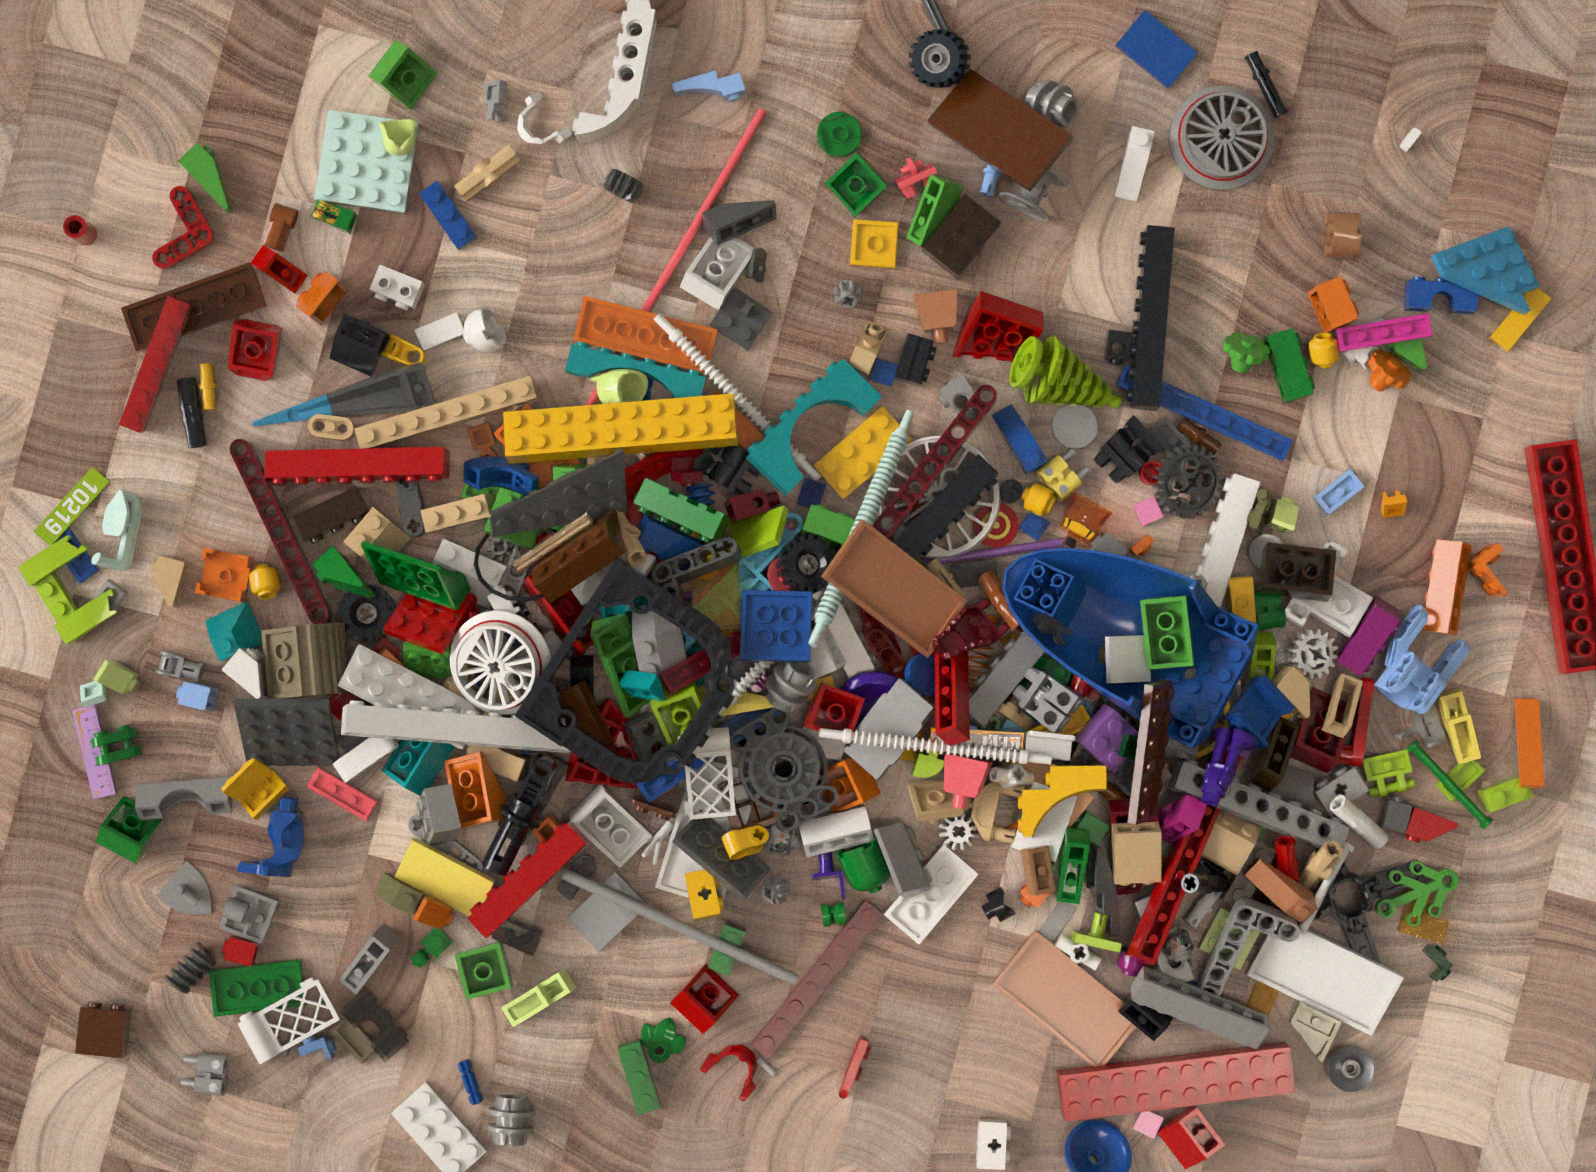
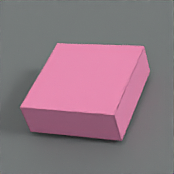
M1154 496L1133 505L1142 527L1164 517Z
M1152 1111L1139 1112L1132 1128L1154 1139L1164 1118Z

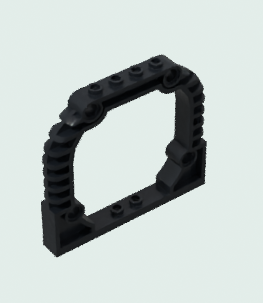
M616 558L520 706L515 717L618 781L642 783L656 779L664 773L668 775L678 774L685 765L690 767L696 758V755L693 754L698 746L702 748L709 738L706 734L711 726L715 728L721 720L720 711L723 707L728 709L735 698L732 693L736 688V679L731 674L732 655L728 640L720 627L710 618L667 591L666 588L622 559ZM639 596H644L648 600V606L645 609H641L637 605V598ZM600 604L605 608L629 605L636 614H646L650 611L657 613L695 638L706 649L712 667L704 681L707 697L677 743H669L662 746L652 759H632L620 754L578 725V713L573 708L564 706L559 685L552 681L565 658L569 660L574 654L576 648L573 646L578 639L582 640L588 632L589 628L586 626ZM720 678H726L729 681L730 687L728 690H721L719 688L718 680ZM562 714H568L571 717L572 722L570 726H565L561 723ZM673 756L677 758L679 762L677 768H670L668 766V757Z

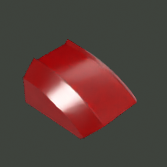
M249 319L236 320L232 325L228 370L237 376L262 381L272 379L278 357L282 328L276 324Z

